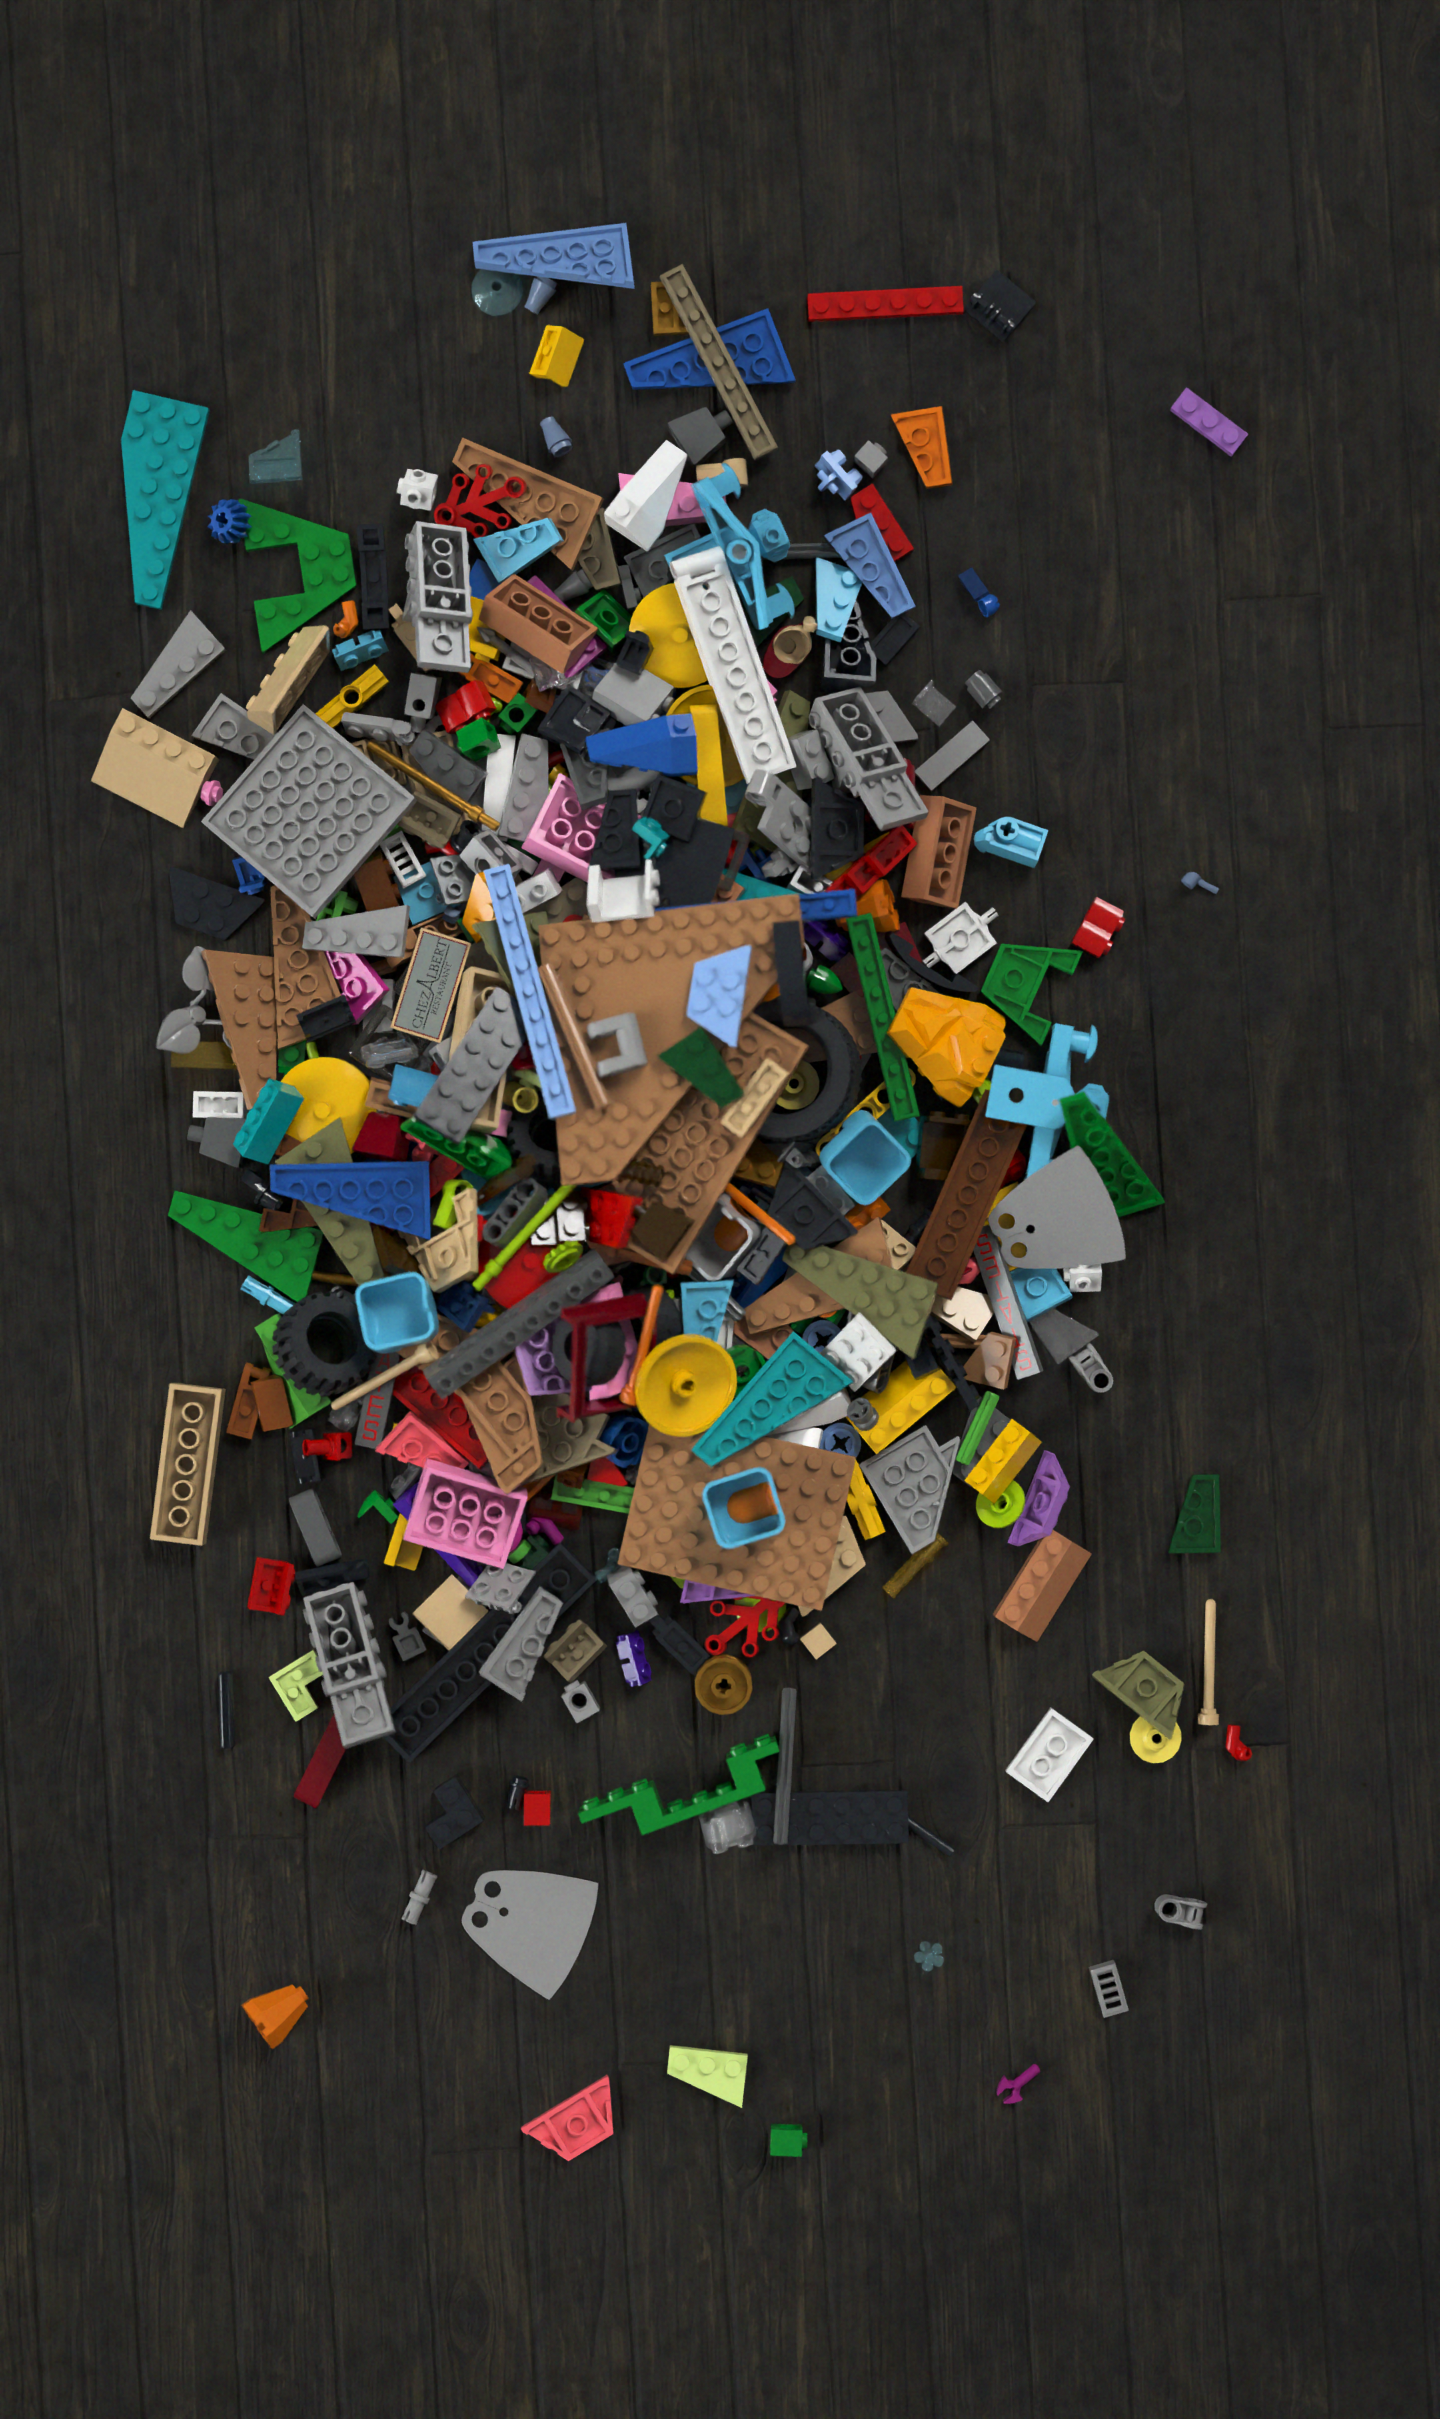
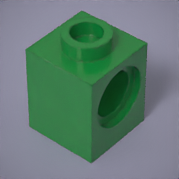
M520 693L515 695L498 716L502 722L500 727L510 735L515 732L520 736L539 714L538 709L526 703V698ZM516 710L524 713L523 720L518 723L510 720L511 713Z
M482 717L456 731L459 740L457 747L463 756H468L475 762L501 748L495 726Z
M771 2124L770 2156L802 2157V2149H807V2133H802V2125Z

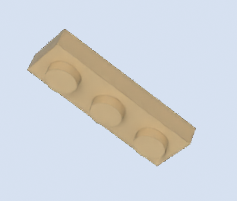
M767 1058L743 1090L745 1094L735 1101L721 1123L739 1137L744 1138L790 1074Z

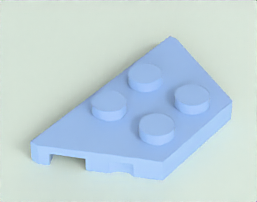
M748 945L695 963L687 1016L733 1048H737L752 947Z

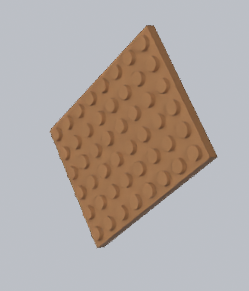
M649 1423L618 1564L822 1611L856 1457L764 1436L711 1468L691 1451L708 1429L692 1436L677 1437L664 1434ZM755 1467L766 1468L773 1477L778 1499L785 1515L784 1528L775 1535L728 1549L722 1547L715 1538L703 1500L704 1488L708 1483Z

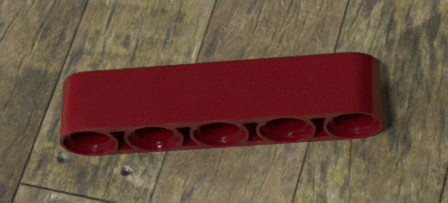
M335 1713L293 1796L316 1809L347 1749L343 1746Z

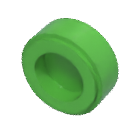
M523 1539L508 1554L507 1559L512 1564H516L529 1552L531 1545Z

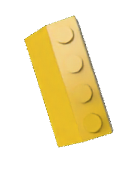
M905 1360L890 1373L888 1384L883 1392L877 1394L869 1390L861 1398L867 1399L879 1414L878 1422L872 1429L867 1431L859 1430L854 1422L846 1416L847 1420L876 1454L957 1388L940 1367L939 1371L915 1380L907 1360Z

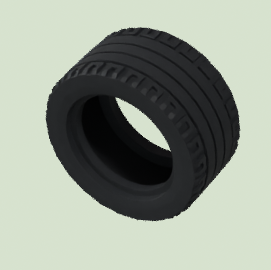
M774 999L762 1002L752 1012L780 1030L795 1028L809 1032L823 1047L828 1061L827 1082L818 1099L812 1105L797 1113L781 1115L771 1111L757 1136L779 1142L813 1140L830 1132L832 1128H836L844 1120L843 1118L846 1115L848 1116L850 1109L853 1108V1103L855 1099L857 1100V1094L861 1088L859 1087L860 1082H862L860 1053L848 1029L829 1012L809 1003L811 1025L792 1027L784 1026L780 1000Z

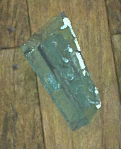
M294 429L291 431V435L281 441L275 440L268 444L265 449L258 450L249 455L251 484L303 480L299 429Z

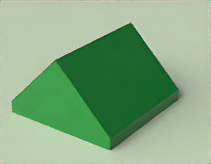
M605 589L576 609L575 613L598 628L595 635L607 646L610 652L614 653L627 640L625 633L629 630L632 616Z

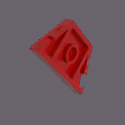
M581 1187L582 1198L587 1199L585 1218L590 1227L589 1242L615 1248H626L629 1233L635 1223V1218L631 1217L635 1206H641L642 1198L591 1187Z

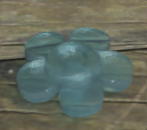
M928 1941L922 1942L920 1944L922 1952L914 1954L915 1961L917 1963L923 1962L922 1969L928 1972L933 1969V1964L937 1967L942 1966L944 1959L938 1955L942 1952V1946L935 1943L931 1948Z

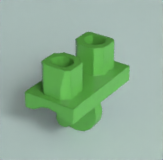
M340 890L333 897L330 909L329 902L320 912L317 920L325 919L326 915H328L327 919L340 917L342 911L355 914L358 901L347 896V892Z

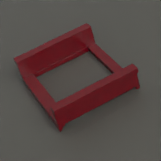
M640 1293L561 1308V1318L573 1325L570 1404L557 1407L558 1418L566 1417L574 1423L579 1418L638 1407L637 1405H629L619 1399L620 1394L584 1401L587 1327L646 1316L649 1302L645 1300V1294ZM657 1316L646 1357L656 1348Z

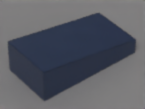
M972 567L958 575L960 582L975 602L989 594V591Z

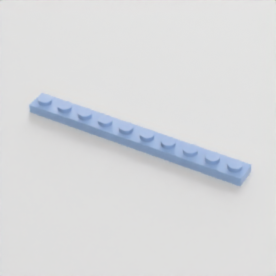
M506 864L484 870L549 1118L552 1120L575 1114L574 1103L510 865Z

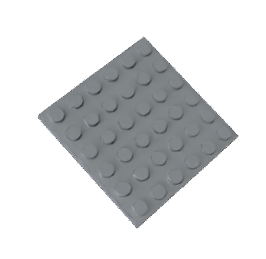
M303 704L201 822L315 919L417 802V799Z

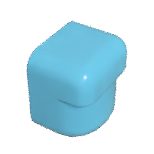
M857 1110L842 1123L843 1129L823 1147L819 1158L826 1171L856 1202L867 1205L874 1202L909 1168L911 1159L908 1152L871 1113L865 1110Z
M410 1272L362 1284L357 1289L356 1302L364 1340L376 1352L387 1354L400 1351L404 1347L429 1342L438 1334L439 1322L434 1297L428 1281L420 1274Z

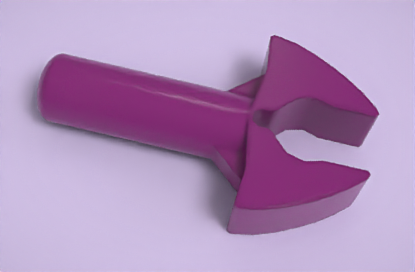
M1033 2064L1014 2080H1008L1003 2075L997 2087V2095L1006 2088H1012L1011 2095L1003 2100L1004 2104L1023 2100V2097L1020 2095V2088L1040 2073L1039 2066Z

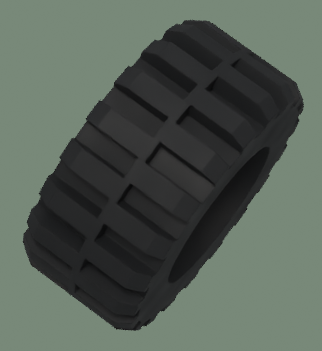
M538 1093V1104L534 1110L523 1113L516 1109L512 1114V1120L508 1123L507 1127L508 1146L511 1160L531 1153L538 1161L532 1166L534 1171L528 1178L535 1180L547 1191L549 1188H553L555 1192L562 1186L559 1152L543 1150L536 1146L535 1143L545 1133L557 1130L556 1119L550 1120L544 1096Z
M328 1291L326 1294L317 1292L299 1300L278 1320L276 1324L277 1329L273 1332L272 1337L273 1341H277V1343L272 1346L274 1355H278V1359L275 1361L277 1367L283 1368L285 1371L283 1376L287 1381L292 1379L295 1382L294 1387L299 1390L306 1388L307 1394L315 1395L319 1392L321 1396H329L332 1393L338 1394L343 1392L368 1373L370 1365L375 1361L376 1355L372 1353L375 1350L371 1349L364 1340L357 1302L354 1304L350 1303V1298L345 1295H341L338 1298L336 1292ZM309 1324H322L336 1333L343 1348L340 1364L325 1363L312 1353L307 1342V1328Z

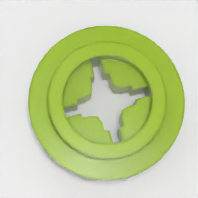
M567 1241L563 1245L559 1244L557 1248L551 1250L550 1254L546 1255L543 1265L547 1272H562L578 1261L583 1249L577 1241Z

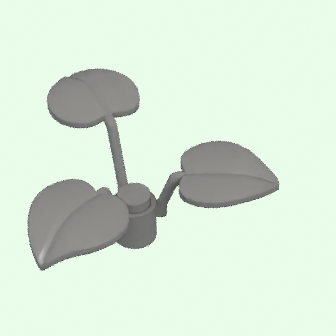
M194 947L184 963L182 972L186 985L194 991L201 990V993L195 1000L190 1002V1006L174 1010L165 1018L157 1039L158 1049L182 1054L189 1053L196 1049L199 1044L200 1032L196 1027L197 1025H222L221 1020L206 1019L205 1010L198 1005L199 1001L206 995V990L215 991L213 983L210 984L208 978L209 970L206 960L203 961L201 951L206 949L202 947ZM223 1032V1040L231 1048L229 1039L227 1040L225 1032Z

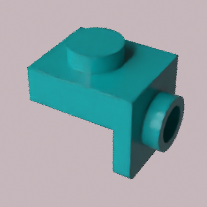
M643 817L633 826L632 830L652 845L644 857L647 860L655 856L659 858L668 847L665 842L670 835L661 829V825L652 818Z

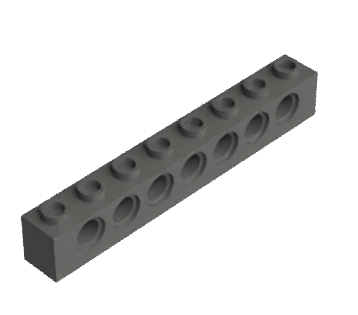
M595 1248L579 1258L570 1268L555 1275L426 1367L423 1372L427 1380L441 1399H444L561 1315V1308L576 1305L614 1278V1275Z

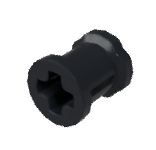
M463 821L458 834L454 835L450 840L451 846L456 852L461 854L473 837L482 833V829L473 821Z

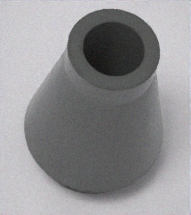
M583 569L578 572L575 570L554 590V593L564 603L589 593V589L594 586Z

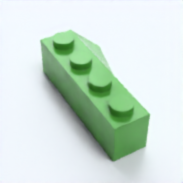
M276 1314L256 1326L255 1330L262 1340L272 1374L278 1375L283 1379L293 1425L289 1426L291 1429L330 1405L334 1400L331 1395L321 1396L319 1392L315 1395L307 1394L306 1388L299 1390L293 1386L295 1382L292 1379L288 1381L283 1376L285 1371L282 1367L278 1368L275 1362L278 1359V1355H274L272 1346L277 1343V1341L272 1339L273 1332L277 1329L276 1324L282 1317L281 1314Z

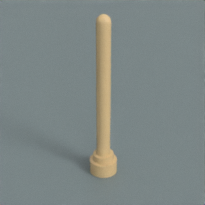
M430 1341L422 1343L417 1347L414 1355L332 1401V1409L339 1410L419 1363L430 1364L438 1359L437 1349Z
M1208 1599L1205 1603L1203 1708H1201V1713H1198V1724L1219 1725V1714H1216V1709H1214L1216 1602L1213 1599Z

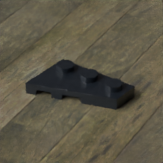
M636 789L609 791L601 820V827L595 841L589 866L599 865L601 871L641 868L639 834L632 830L638 821Z

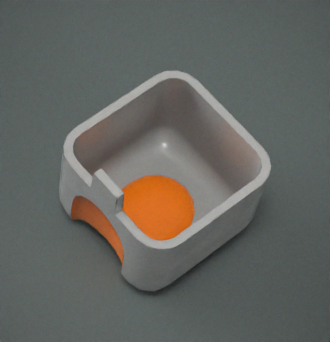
M723 1192L685 1258L691 1260L693 1266L708 1280L716 1281L733 1277L739 1272L737 1270L738 1266L766 1226L759 1220H754L748 1216L734 1199Z

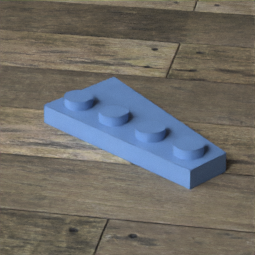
M871 513L824 535L892 619L916 608Z

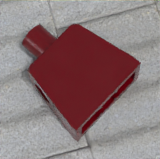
M386 1111L384 1114L370 1112L356 1138L352 1150L368 1159L385 1162H407L410 1140L405 1138L407 1132L400 1128L401 1124L406 1120L401 1118L400 1115Z

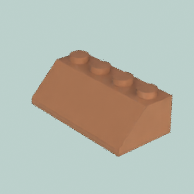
M515 574L511 575L485 596L478 620L488 625L491 629H494L561 674H564L577 663L598 630L596 626Z
M920 795L928 810V815L926 819L916 821L912 837L917 842V845L909 852L901 897L920 903L957 909L963 885L976 807L943 796Z
M1052 1530L1050 1536L1038 1540L993 1615L1018 1632L1038 1642L1091 1556V1553Z

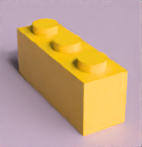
M1011 1419L964 1481L995 1504L1042 1442L1015 1420Z

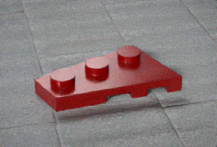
M873 483L850 498L855 520L869 513L872 514L894 562L914 551L910 541Z

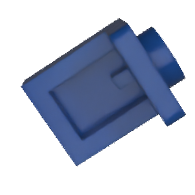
M242 856L234 858L232 861L240 882V893L247 891L250 895L262 891V887L266 885L268 879Z

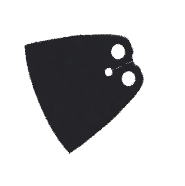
M697 820L689 842L670 835L665 842L668 847L659 858L655 856L650 859L653 869L658 870L660 885L655 886L659 895V905H655V908H665L661 904L664 898L670 899L671 903L668 907L711 903L728 857L734 829L712 822ZM640 835L641 868L615 870L616 878L645 875L647 859L644 856L652 845Z

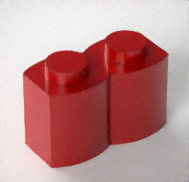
M477 680L469 682L454 694L449 695L435 705L447 733L457 735V730L481 717L488 720L491 717V713L496 710L485 683Z
M1095 897L1071 944L1097 958L1102 954L1107 955L1113 944V941L1110 940L1113 932H1119L1124 924L1125 918L1122 917L1124 911Z

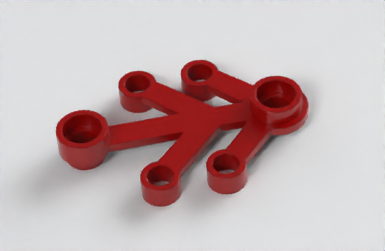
M488 464L477 466L475 470L476 477L467 500L459 505L457 503L461 491L468 487L470 480L464 473L456 474L453 477V486L446 503L439 504L434 511V519L437 524L456 525L466 528L476 538L486 537L489 533V528L485 523L479 522L475 524L461 516L471 512L495 523L499 529L510 527L512 518L509 514H499L484 506L507 496L511 498L523 496L527 489L526 482L518 476L510 477L506 480L503 487L480 496L486 479H489L493 474L492 467ZM482 467L488 470V474L485 477L480 473ZM460 476L463 477L465 481L463 486H460L457 483V479ZM515 482H518L521 486L519 492L513 489ZM446 510L451 513L450 520H446L444 517ZM501 516H504L507 519V524L505 526L500 524L499 520ZM479 525L484 529L482 535H479L476 531Z
M759 1596L747 1597L761 1600L753 1607L714 1601L710 1605V1611L714 1616L727 1614L741 1617L721 1634L709 1636L705 1641L706 1651L714 1656L723 1654L727 1648V1642L748 1625L746 1643L742 1646V1652L746 1657L756 1656L759 1652L757 1639L760 1615L768 1609L767 1626L763 1628L762 1636L767 1641H773L779 1635L777 1628L779 1608L783 1607L786 1602L772 1601L771 1599ZM744 1597L733 1598V1599H735V1600H741V1599H743ZM718 1603L723 1607L721 1613L715 1612L714 1609ZM768 1628H772L775 1632L772 1638L766 1635ZM713 1640H716L719 1644L717 1650H713L710 1646ZM749 1644L755 1648L753 1654H749L746 1651Z

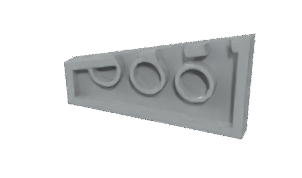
M220 693L191 736L255 760L278 732L273 735L249 720L247 711Z
M539 1587L479 1670V1673L518 1700L523 1701L524 1691L528 1682L532 1679L533 1669L538 1657H541L544 1650L543 1645L547 1635L550 1634L562 1606V1601L542 1587Z

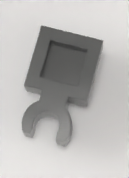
M627 564L618 566L627 610L628 613L635 611L637 604L642 600L639 587H633L629 565Z
M404 1611L401 1613L404 1619L403 1624L398 1625L393 1617L389 1618L390 1626L399 1633L392 1638L403 1661L427 1650L417 1626L409 1628V1616Z

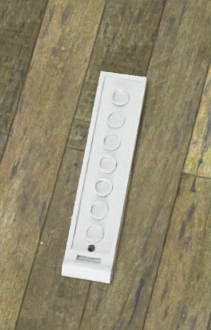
M717 546L670 562V570L675 580V587L709 685L713 686L746 784L750 783L753 773L757 769L766 770L775 775L797 767L722 548ZM702 585H705L707 590H704Z

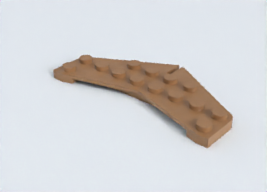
M437 1314L439 1331L430 1342L437 1349L438 1359L473 1335L478 1329L473 1328L468 1333L463 1331L449 1318ZM421 1344L404 1347L396 1352L407 1359L415 1354V1350ZM514 1349L454 1391L463 1399L492 1467L496 1481L506 1495H509L538 1471L543 1463L532 1395H529L517 1356L515 1355L504 1365L501 1363L515 1352ZM431 1362L430 1364L419 1363L416 1366L421 1370H424L433 1362Z

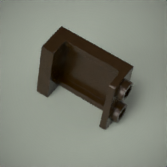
M930 1111V1116H920L915 1178L946 1181L972 1121L969 1120V1115L954 1114V1118H946L945 1112Z

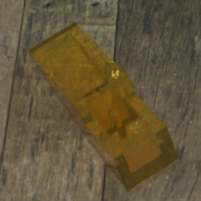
M199 1042L196 1049L185 1054L171 1051L172 1068L238 1070L236 1062H233L231 1056L233 1051L226 1043Z

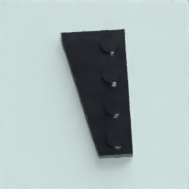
M929 1315L924 1331L951 1380L957 1387L956 1389L966 1407L971 1411L979 1406L976 1400L980 1396L973 1384L968 1386L964 1378L967 1376V1373L961 1362H955L952 1356L955 1351L949 1340H944L939 1331L942 1328L935 1316L931 1317Z

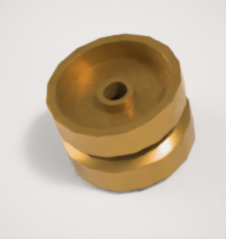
M729 1654L716 1655L707 1659L698 1669L695 1679L696 1695L701 1705L710 1712L720 1715L733 1714L742 1709L748 1702L752 1691L751 1673L746 1664L738 1657ZM722 1679H727V1683H729L726 1688L719 1686Z

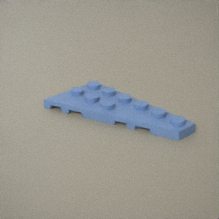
M626 223L473 242L476 269L635 289Z

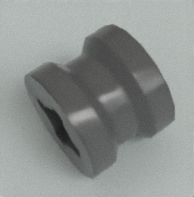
M865 1398L855 1399L847 1408V1416L859 1430L867 1431L872 1429L878 1422V1412Z

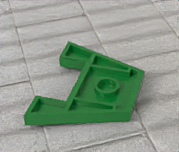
M1001 944L980 992L1037 1044L1042 1046L1052 1022L1028 1012L1048 965L1073 975L1083 951Z

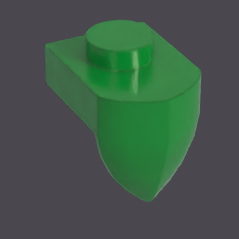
M820 964L817 970L811 969L806 983L810 984L808 987L809 991L815 994H833L842 990L839 978L830 969Z
M374 1490L363 1502L357 1517L360 1518L372 1506H375L388 1522L392 1524L399 1518V1513L393 1506L394 1501L390 1497L386 1500L377 1490Z

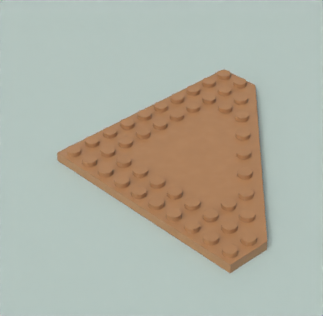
M799 894L655 911L653 917L593 923L591 919L538 925L542 965L548 963L553 965L596 1068L597 1063L621 1056L616 1035L590 1040L587 1025L626 1013H635L648 1061V1065L643 1068L601 1078L611 1105L605 1109H596L544 986L547 1007L576 1111L575 1114L556 1118L563 1186L617 1180L627 1164L635 1158L653 1132L660 1127L669 1116L670 1111L693 1086L657 1057V1055L698 1028L703 1027L687 1016L695 963L746 945L751 946L752 952L740 1025L764 999L765 994L778 981L773 922L799 919L802 950L805 948ZM703 1027L719 1052L726 1042Z
M587 914L582 918V920L591 919ZM753 1013L749 1014L740 1025L737 1048H733L726 1043L719 1051V1054L743 1090L767 1058L779 1065L790 1075L745 1137H739L721 1123L735 1101L725 1108H721L693 1085L682 1100L670 1111L669 1116L660 1127L649 1137L635 1158L632 1159V1161L637 1159L640 1163L647 1161L648 1165L655 1163L657 1167L659 1164L663 1165L664 1177L662 1184L656 1188L654 1184L647 1186L645 1182L643 1184H638V1181L633 1183L630 1182V1179L627 1181L622 1180V1177L613 1181L616 1193L641 1197L642 1205L646 1208L653 1201H657L695 1220L692 1227L666 1262L657 1259L637 1238L632 1229L629 1233V1248L672 1274L677 1272L809 1048L806 1044Z

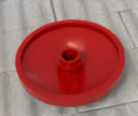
M518 1210L514 1212L513 1217L517 1215ZM500 1231V1232L497 1234V1237H496V1238H498V1237L501 1235V1232H502V1231ZM482 1236V1241H480L477 1251L479 1276L486 1269L485 1265L491 1259L495 1260L504 1250L488 1242L484 1236ZM528 1238L502 1266L503 1270L497 1277L493 1276L484 1286L485 1290L496 1302L508 1309L560 1273L547 1272L543 1265L546 1255L550 1254L551 1250L555 1248H530Z

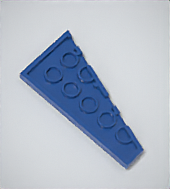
M768 308L716 328L745 385L796 383ZM691 338L623 363L633 390L716 386Z
M429 1161L270 1165L272 1192L425 1239H431Z

